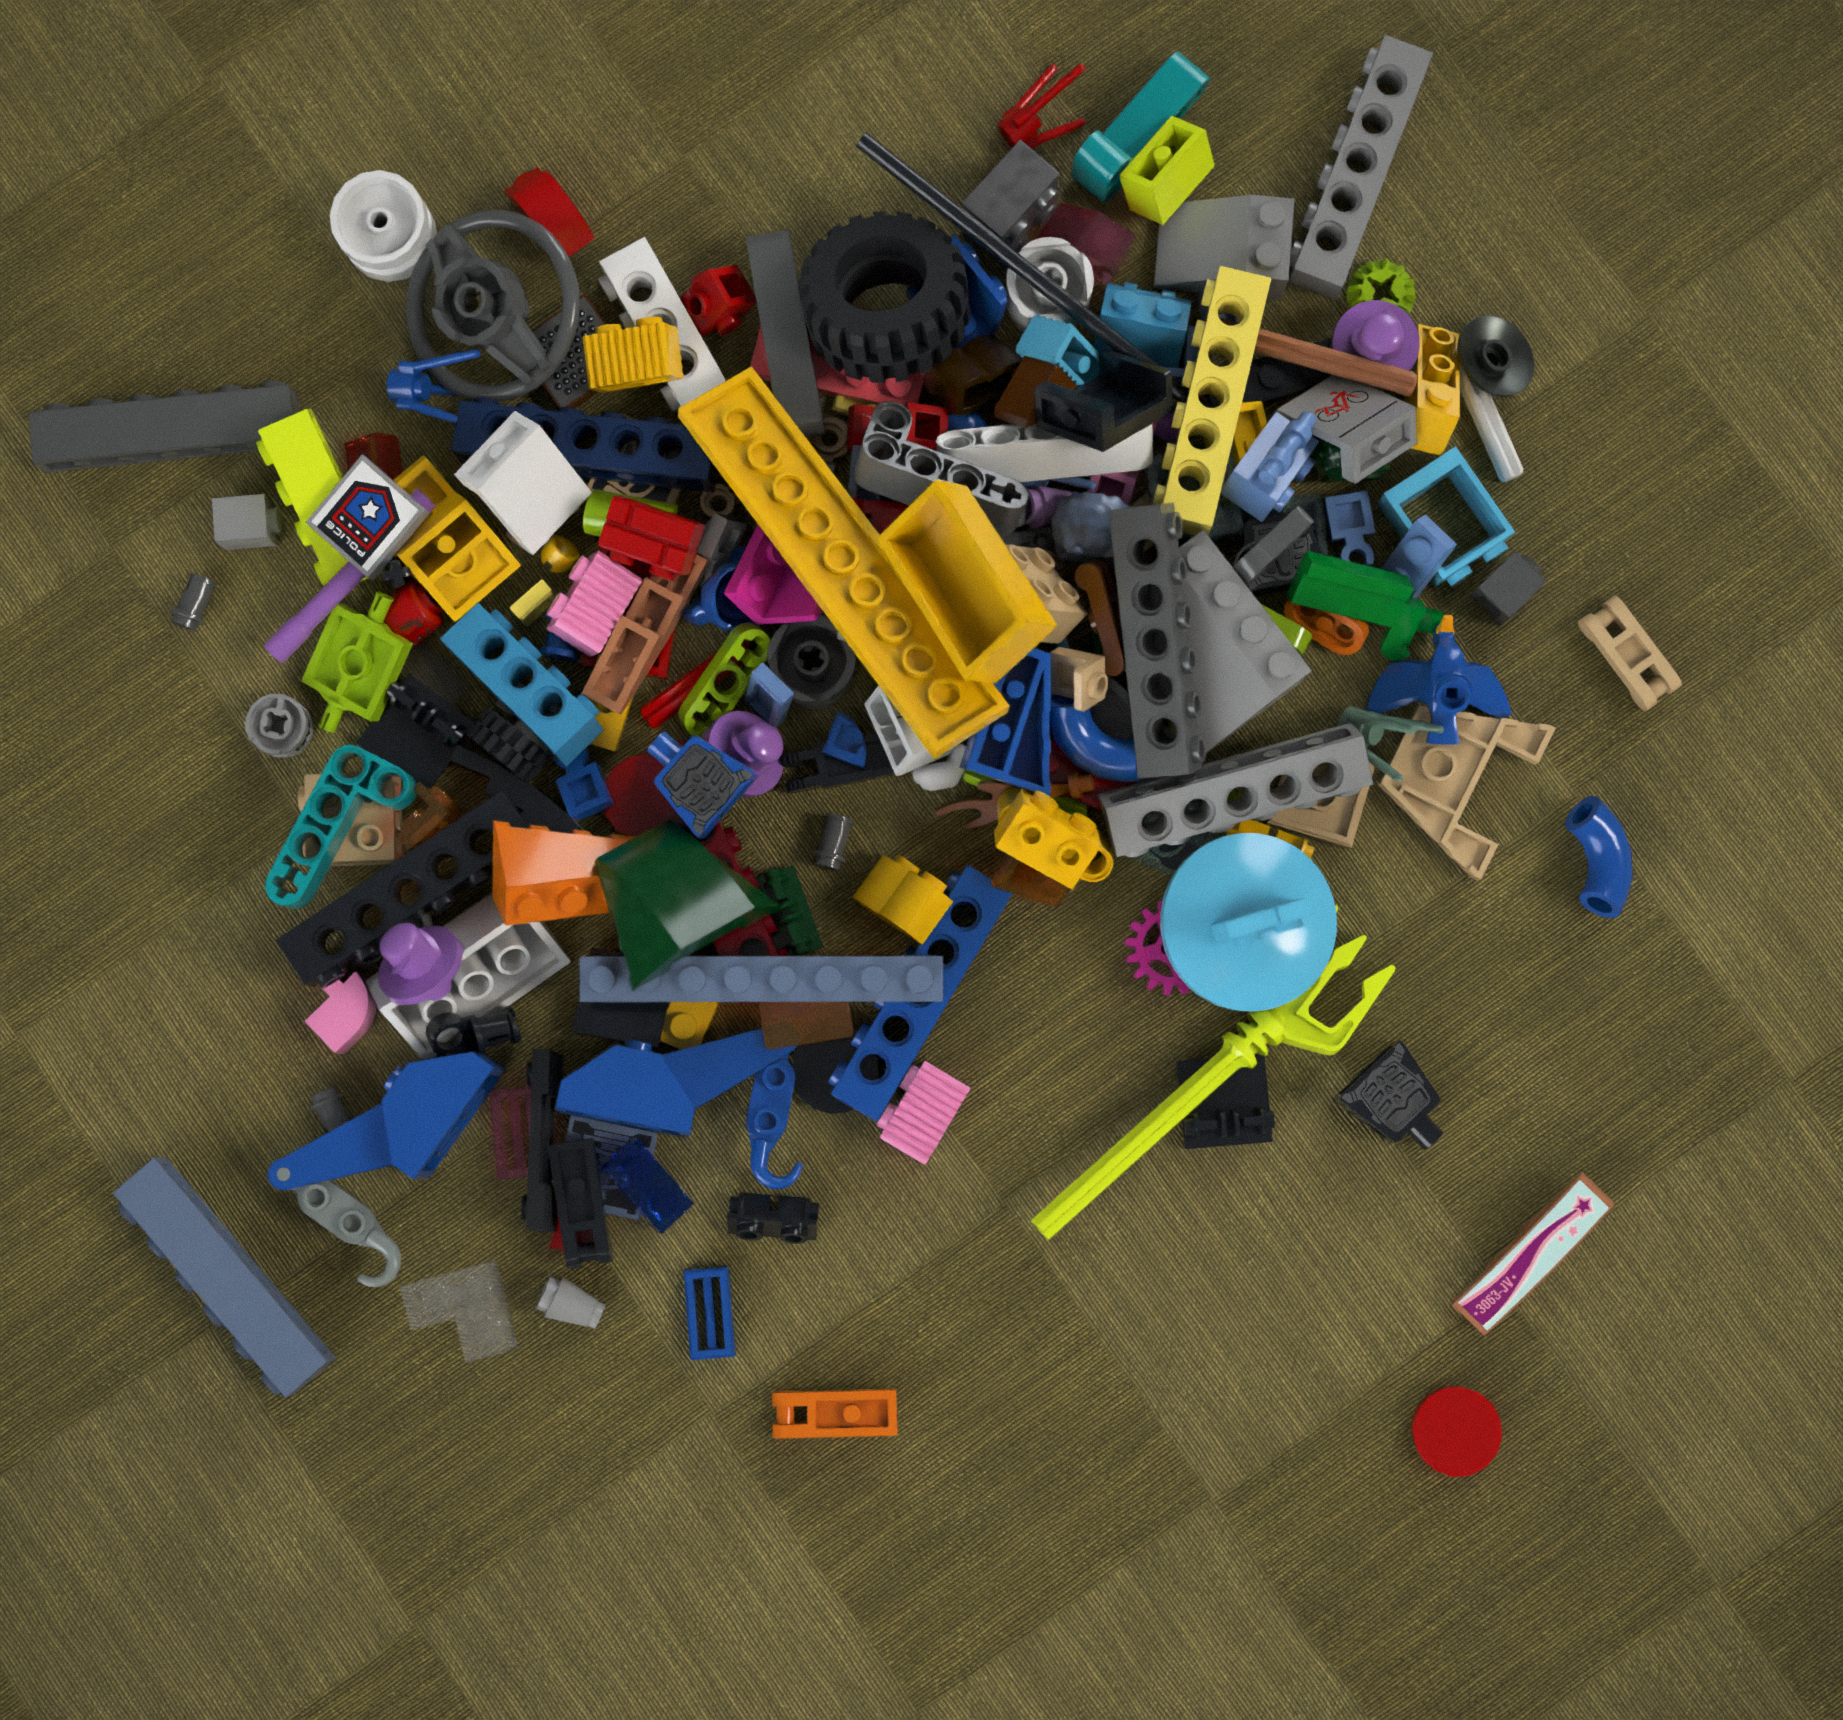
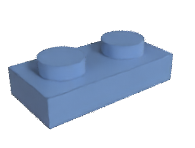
M1424 515L1414 522L1381 569L1407 575L1414 587L1410 597L1417 599L1457 544L1427 515Z

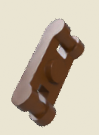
M1105 560L1084 563L1076 569L1075 581L1081 589L1087 590L1091 604L1089 621L1093 631L1099 634L1104 651L1101 656H1105V674L1107 676H1117L1126 672L1114 569Z

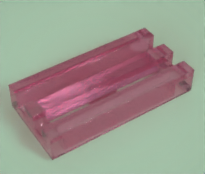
M531 1087L490 1091L497 1179L528 1177V1168H525L519 1097H525L528 1134L530 1135ZM508 1098L515 1169L508 1170L501 1102V1099Z

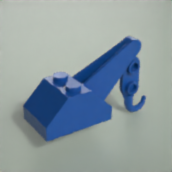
M781 1022L776 1025L663 1055L651 1052L652 1044L626 1039L624 1047L614 1045L561 1080L555 1107L556 1112L687 1138L690 1135L695 1109L755 1074L746 1118L752 1150L750 1156L751 1170L755 1178L763 1186L771 1189H784L794 1184L800 1177L803 1168L802 1163H795L792 1171L782 1177L773 1175L768 1170L767 1163L769 1153L785 1131L795 1084V1072L788 1062V1055L797 1047L799 1033L792 1024Z

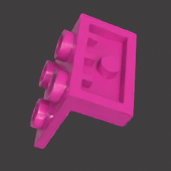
M757 525L723 594L756 625L816 621L823 610L761 527Z

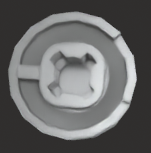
M268 694L259 698L251 705L246 715L245 730L249 740L257 749L275 758H290L300 754L308 747L313 737L314 723L310 712L294 698L284 694ZM304 739H306V743L303 746H301Z

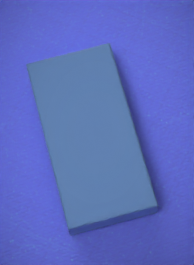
M762 662L751 673L744 702L759 717L777 728L786 719L794 693Z

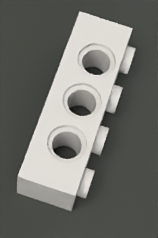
M645 237L599 261L604 276L598 280L610 302L618 298L625 312L619 315V318L625 328L636 327V320L640 318L662 317V322L673 325L678 329L681 360L692 362L694 367L690 373L684 375L683 379L665 382L667 386L660 389L672 412L726 381ZM646 287L652 290L651 296L645 301L636 302L630 299L631 294L637 288Z

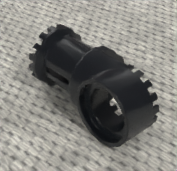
M511 1005L505 1006L502 1012L477 1018L475 1015L461 1018L454 1013H442L429 1021L425 1033L433 1052L438 1057L474 1051L476 1053H483L485 1048L509 1041L512 1044H517L521 1041V1033L517 1029L520 1028L519 1024L514 1025L513 1023L517 1022V1017H515V1011H513ZM447 1028L459 1029L457 1036L453 1040L444 1043L437 1041L438 1035Z

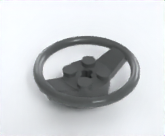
M486 210L468 214L446 225L433 239L426 243V247L412 272L406 297L408 332L419 360L438 357L429 342L423 314L425 289L434 268L436 274L434 285L438 286L435 295L436 308L432 307V314L439 329L452 340L486 350L515 374L518 379L504 384L482 385L457 376L445 365L426 369L428 373L452 393L473 401L476 398H488L497 402L507 401L523 396L543 384L558 369L569 352L576 334L580 312L579 286L575 270L568 254L556 237L537 221L525 215L505 210ZM484 228L511 229L528 236L546 252L556 269L562 291L561 321L557 335L548 352L545 351L524 321L529 314L530 306L525 298L524 290L518 277L506 265L479 257L464 238L465 235ZM478 295H481V296H482V303H481V306L479 307V309L476 310V308H477L478 305H479V301L477 300V296H478Z

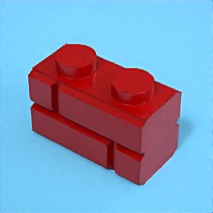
M614 495L598 542L599 547L610 550L608 557L611 560L629 566H634L635 560L645 562L651 565L649 573L669 580H674L676 574L689 575L697 554V548L701 542L705 524L625 496Z

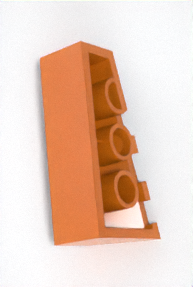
M493 821L492 899L505 925L610 913L595 860L597 857L630 841L635 836L612 834L608 838L592 836L590 831L573 830L572 833L549 831L546 826L530 825L528 829L511 827L509 822Z

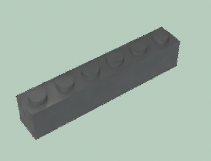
M265 381L259 383V388L243 390L240 386L224 385L217 387L214 393L199 394L196 390H178L173 392V397L157 399L154 395L138 394L131 396L128 402L113 403L109 399H92L86 402V406L70 408V405L63 403L47 404L43 406L42 411L29 412L33 464L44 472L54 473L259 451L256 441L262 438L258 430L300 412L299 396L290 385H285L282 381Z

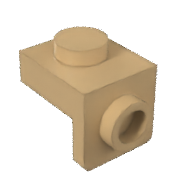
M1058 647L1050 652L1051 694L1073 698L1074 709L1082 712L1105 698L1108 688V677L1105 674V656L1064 647Z

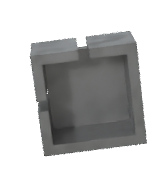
M1019 140L962 202V208L1019 253L1029 240L1025 235L1027 231H1031L1036 224L1040 227L1044 226L1056 212L1057 206L1055 203L1059 195L1057 189L1060 173L1023 141ZM961 231L967 238H969L982 251H984L989 257H991L996 263L1000 265L1001 262L997 258H995L987 250H985L973 239H971L968 235H966L963 231Z

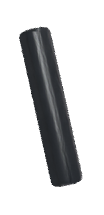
M399 560L389 562L387 564L388 571L380 573L382 582L390 580L392 588L404 586L403 578L411 576L410 568H401Z

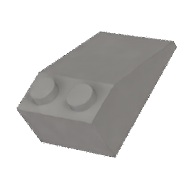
M1243 195L1183 202L1164 225L1159 224L1153 288L1188 292L1204 291L1207 279L1215 281L1219 267L1224 266L1270 277L1271 282L1267 299L1281 300L1289 279L1294 198Z

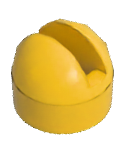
M552 535L541 551V562L543 565L549 562L553 566L550 570L552 573L566 572L580 557L577 548L560 535Z

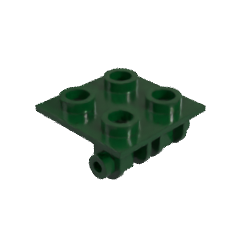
M794 865L784 869H773L764 873L763 877L757 878L760 891L780 906L777 911L772 913L778 931L772 933V937L778 950L786 947L790 956H802L823 948L824 946ZM751 938L743 944L742 956L765 955V948L760 940Z

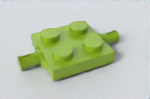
M376 591L367 614H361L351 607L339 603L331 611L301 682L317 690L324 700L328 702L321 721L318 723V726L325 731L336 733V728L344 711H352L370 722L379 721L389 699L386 696V692L397 681L413 643L393 633L388 625L384 623L391 603L394 601V598L385 593Z

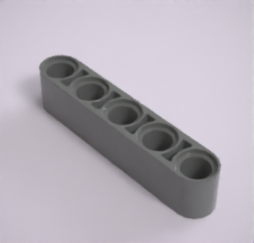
M789 229L747 236L746 243L773 395L806 438L826 435L810 342L798 291V275Z

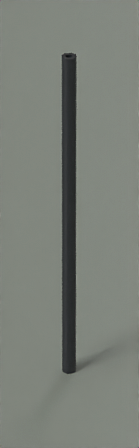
M865 132L855 146L1111 350L1161 367ZM1172 375V398L1186 403L1189 388L1182 387L1181 382ZM1198 397L1202 405L1208 408H1212V406H1210L1202 398Z

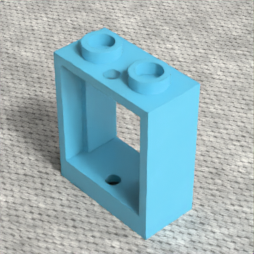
M1456 446L1385 492L1376 503L1402 540L1413 525L1402 507L1449 477L1490 537L1444 568L1441 566L1430 580L1434 588L1445 581L1451 587L1456 585L1473 572L1469 566L1482 557L1486 563L1497 558L1509 549L1505 542L1515 533Z

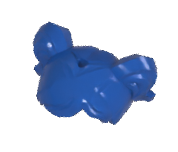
M747 546L736 548L728 562L718 566L712 576L705 581L700 599H695L691 606L686 607L683 612L686 622L693 623L694 625H705L711 622L720 629L730 632L742 623H754L723 594Z

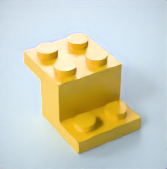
M422 455L393 481L409 495L418 488L436 507L396 553L395 558L400 561L404 568H410L411 576L427 590L446 614L456 622L517 570L521 564L471 504L455 492L431 462Z

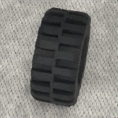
M886 211L873 212L874 216L862 218V215L850 218L849 224L843 227L838 224L829 230L826 240L820 238L810 250L811 256H807L801 268L802 277L798 281V291L808 336L811 338L812 346L817 354L825 358L826 364L839 372L844 368L846 376L861 380L864 376L869 377L872 383H885V379L896 378V382L909 380V375L916 372L921 376L933 369L932 364L935 361L941 364L952 354L951 346L957 347L965 335L964 328L969 324L970 298L963 256L959 247L951 243L952 238L943 229L938 228L935 230V224L922 217L914 220L910 213L897 211V215L893 216L887 215ZM883 284H903L919 290L917 295L910 301L890 310L869 311L851 305L854 299L864 291Z

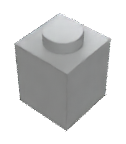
M265 494L212 498L214 541L224 550L277 546L276 533L282 532V515L280 508L274 506V503Z

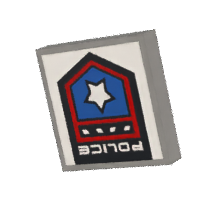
M361 455L306 523L367 578L374 581L430 512L369 458Z

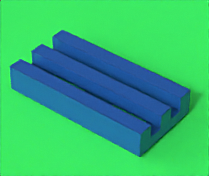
M729 1266L684 1270L690 1360L735 1357ZM712 1277H719L725 1348L718 1349ZM698 1278L703 1280L708 1345L706 1350H700L694 1282V1279Z

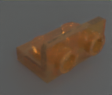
M419 781L413 787L428 803L429 807L425 811L418 809L403 822L402 827L404 830L396 836L410 851L460 819L458 815L463 811L462 808L448 793L443 792L436 784L429 789Z

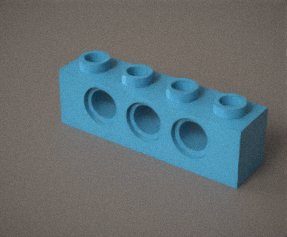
M477 603L440 640L567 767L604 731L595 718L600 711L584 694L581 693L575 698L566 689L571 684L570 681L554 665L546 670L537 661L542 654L525 637L517 641L509 633L514 627L497 609H494L489 614ZM504 647L503 653L498 658L489 660V656L494 649ZM533 675L529 685L517 688L519 681L524 676ZM562 703V708L556 715L546 717V712L550 706Z

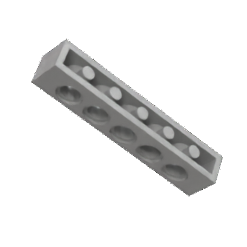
M1387 35L1384 36L1379 50L1373 47L1370 48L1361 71L1369 76L1364 88L1355 86L1346 110L1354 113L1349 127L1340 125L1331 149L1339 153L1334 166L1325 163L1316 188L1324 191L1319 204L1310 202L1301 227L1309 230L1304 243L1295 240L1290 253L1289 267L1293 268L1288 282L1337 300L1433 55L1432 52ZM1381 83L1389 84L1395 89L1396 94H1383L1377 85ZM1374 122L1380 127L1381 132L1371 134L1363 128L1362 123ZM1347 161H1360L1366 167V171L1363 173L1352 171L1348 167ZM1338 198L1344 199L1350 204L1352 210L1348 212L1338 211L1334 208L1331 201ZM1320 237L1330 238L1336 244L1337 249L1325 251L1318 246L1316 239Z
M1347 723L1202 765L1201 769L1190 775L1157 777L1100 793L1098 798L1109 843L1116 856L1137 857L1147 853L1151 847L1165 843L1168 845L1183 844L1194 835L1208 831L1211 833L1225 832L1233 828L1236 823L1250 819L1253 821L1267 820L1274 817L1276 812L1292 807L1296 809L1310 808L1316 805L1320 799L1334 795L1338 797L1352 796L1360 792L1361 788L1373 785L1364 737L1352 723ZM1324 762L1329 763L1325 773L1320 776H1312L1316 766ZM1287 775L1286 781L1280 787L1270 788V783L1276 776ZM1245 787L1243 794L1239 798L1227 800V796L1232 789ZM1203 799L1201 806L1193 812L1184 811L1185 806L1191 800ZM1151 811L1160 812L1155 822L1151 824L1141 823L1147 813Z

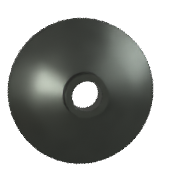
M1485 315L1473 319L1462 329L1458 338V357L1464 372L1478 388L1493 396L1510 397L1520 393L1529 385L1534 374V356L1527 339L1516 326L1503 318Z

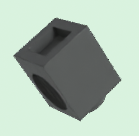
M1515 551L1470 596L1502 626L1547 581L1541 576L1542 570L1534 560L1526 555L1521 557Z

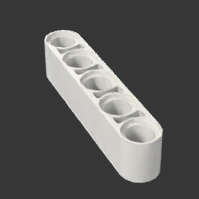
M1010 424L947 431L937 437L936 447L938 452L1013 478L1019 482L1143 470L1153 463V427L1150 424L1105 452L1036 428V424L1029 427Z

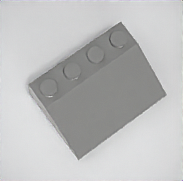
M1203 530L1179 547V555L1185 559L1187 566V581L1183 584L1184 602L1189 603L1192 612V624L1190 629H1187L1189 647L1192 646L1194 648L1197 659L1196 671L1192 673L1194 691L1199 693L1201 699V715L1197 718L1198 733L1205 740L1207 753L1304 682L1312 670ZM1152 584L1148 590L1149 600L1154 606L1160 607L1163 601V594L1159 587ZM1156 629L1153 634L1154 645L1157 649L1164 652L1168 645L1167 637L1161 630ZM1160 674L1158 677V687L1162 693L1170 696L1173 688L1172 682L1169 677Z

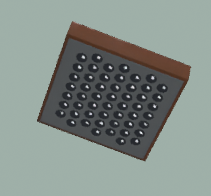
M585 294L580 297L578 326L569 352L558 369L542 384L558 408H575L597 393V391L590 390L588 385L583 336L596 334L595 327L606 325V323ZM562 309L531 330L546 352L549 351L557 335Z

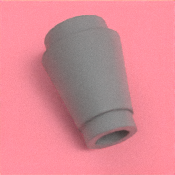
M549 1276L535 1309L544 1312V1318L595 1329L602 1316L605 1304L599 1302L565 1277L561 1276L560 1279Z

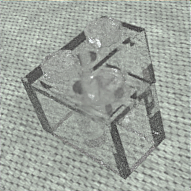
M496 1260L400 1286L410 1329L415 1330L455 1319L466 1363L507 1352L518 1347Z

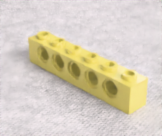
M1220 266L1215 281L1210 279L1206 281L1201 305L1207 306L1208 312L1205 321L1197 319L1191 346L1199 347L1195 362L1187 360L1181 383L1182 387L1189 388L1186 403L1177 401L1171 425L1172 428L1179 429L1176 444L1167 443L1161 469L1169 470L1166 486L1157 484L1152 503L1153 505L1174 502L1175 512H1179L1181 516L1182 533L1196 536L1204 530L1209 535L1212 529L1270 287V277ZM1223 313L1233 314L1239 320V324L1234 326L1226 325L1219 319V315ZM1216 353L1222 354L1229 360L1230 364L1224 367L1216 366L1209 360L1208 356ZM1204 394L1213 395L1218 399L1220 406L1216 408L1205 407L1201 404L1198 397ZM1193 435L1204 436L1209 441L1210 447L1202 450L1197 449L1190 444L1188 438ZM1184 476L1194 477L1199 482L1201 488L1196 491L1185 490L1179 484L1178 479Z

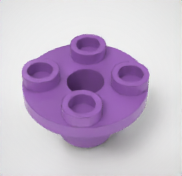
M1372 300L1359 303L1344 313L1334 329L1330 348L1410 371L1417 360L1420 341L1413 320L1404 310L1386 301Z
M733 711L716 719L703 732V740L759 775L757 780L741 797H757L771 790L777 784L783 771L780 758L783 756V740L776 727L768 724L761 717L753 713Z
M410 923L397 924L384 934L380 942V952L384 959L378 973L379 986L395 1004L412 1005L428 999L438 1001L444 998L451 990V980L460 967L464 947L457 937L445 927L426 926L418 929Z

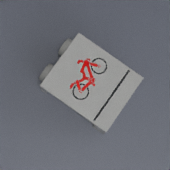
M1335 375L1328 377L1276 410L1289 421L1297 420L1303 411H1308L1315 415L1317 422L1312 428V434L1341 449L1342 478L1354 484L1417 444L1415 406L1367 384Z

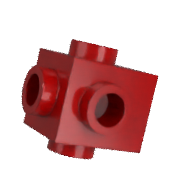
M738 265L708 269L697 274L690 281L692 286L680 297L700 335L714 332L726 335L734 331L742 324L740 318L757 303L756 296Z

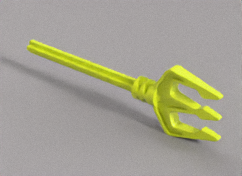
M1365 935L1335 949L1330 961L1317 981L1298 998L1277 1008L1248 1012L1249 1024L1237 1022V1035L1226 1032L1222 1036V1048L1031 1219L1036 1229L1047 1240H1050L1239 1068L1247 1067L1253 1069L1257 1065L1255 1054L1261 1056L1268 1055L1267 1043L1278 1046L1283 1042L1290 1046L1324 1055L1338 1053L1395 972V966L1390 965L1362 982V1000L1333 1028H1328L1311 1017L1309 1006L1336 971L1349 967L1366 941L1367 937Z

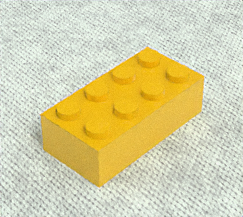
M935 480L876 539L965 681L997 683L1057 627L1054 619L966 485Z

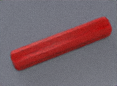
M744 640L741 644L745 650H752L747 641ZM716 653L640 708L641 716L651 728L659 727L679 712L682 703ZM731 656L729 659L739 667L743 665V662L741 660L738 661L734 656ZM726 670L719 673L715 678L714 685L733 671Z

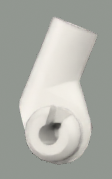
M959 743L946 762L926 764L913 770V780L915 783L928 791L952 788L957 785L965 772L964 769L959 767L966 745Z

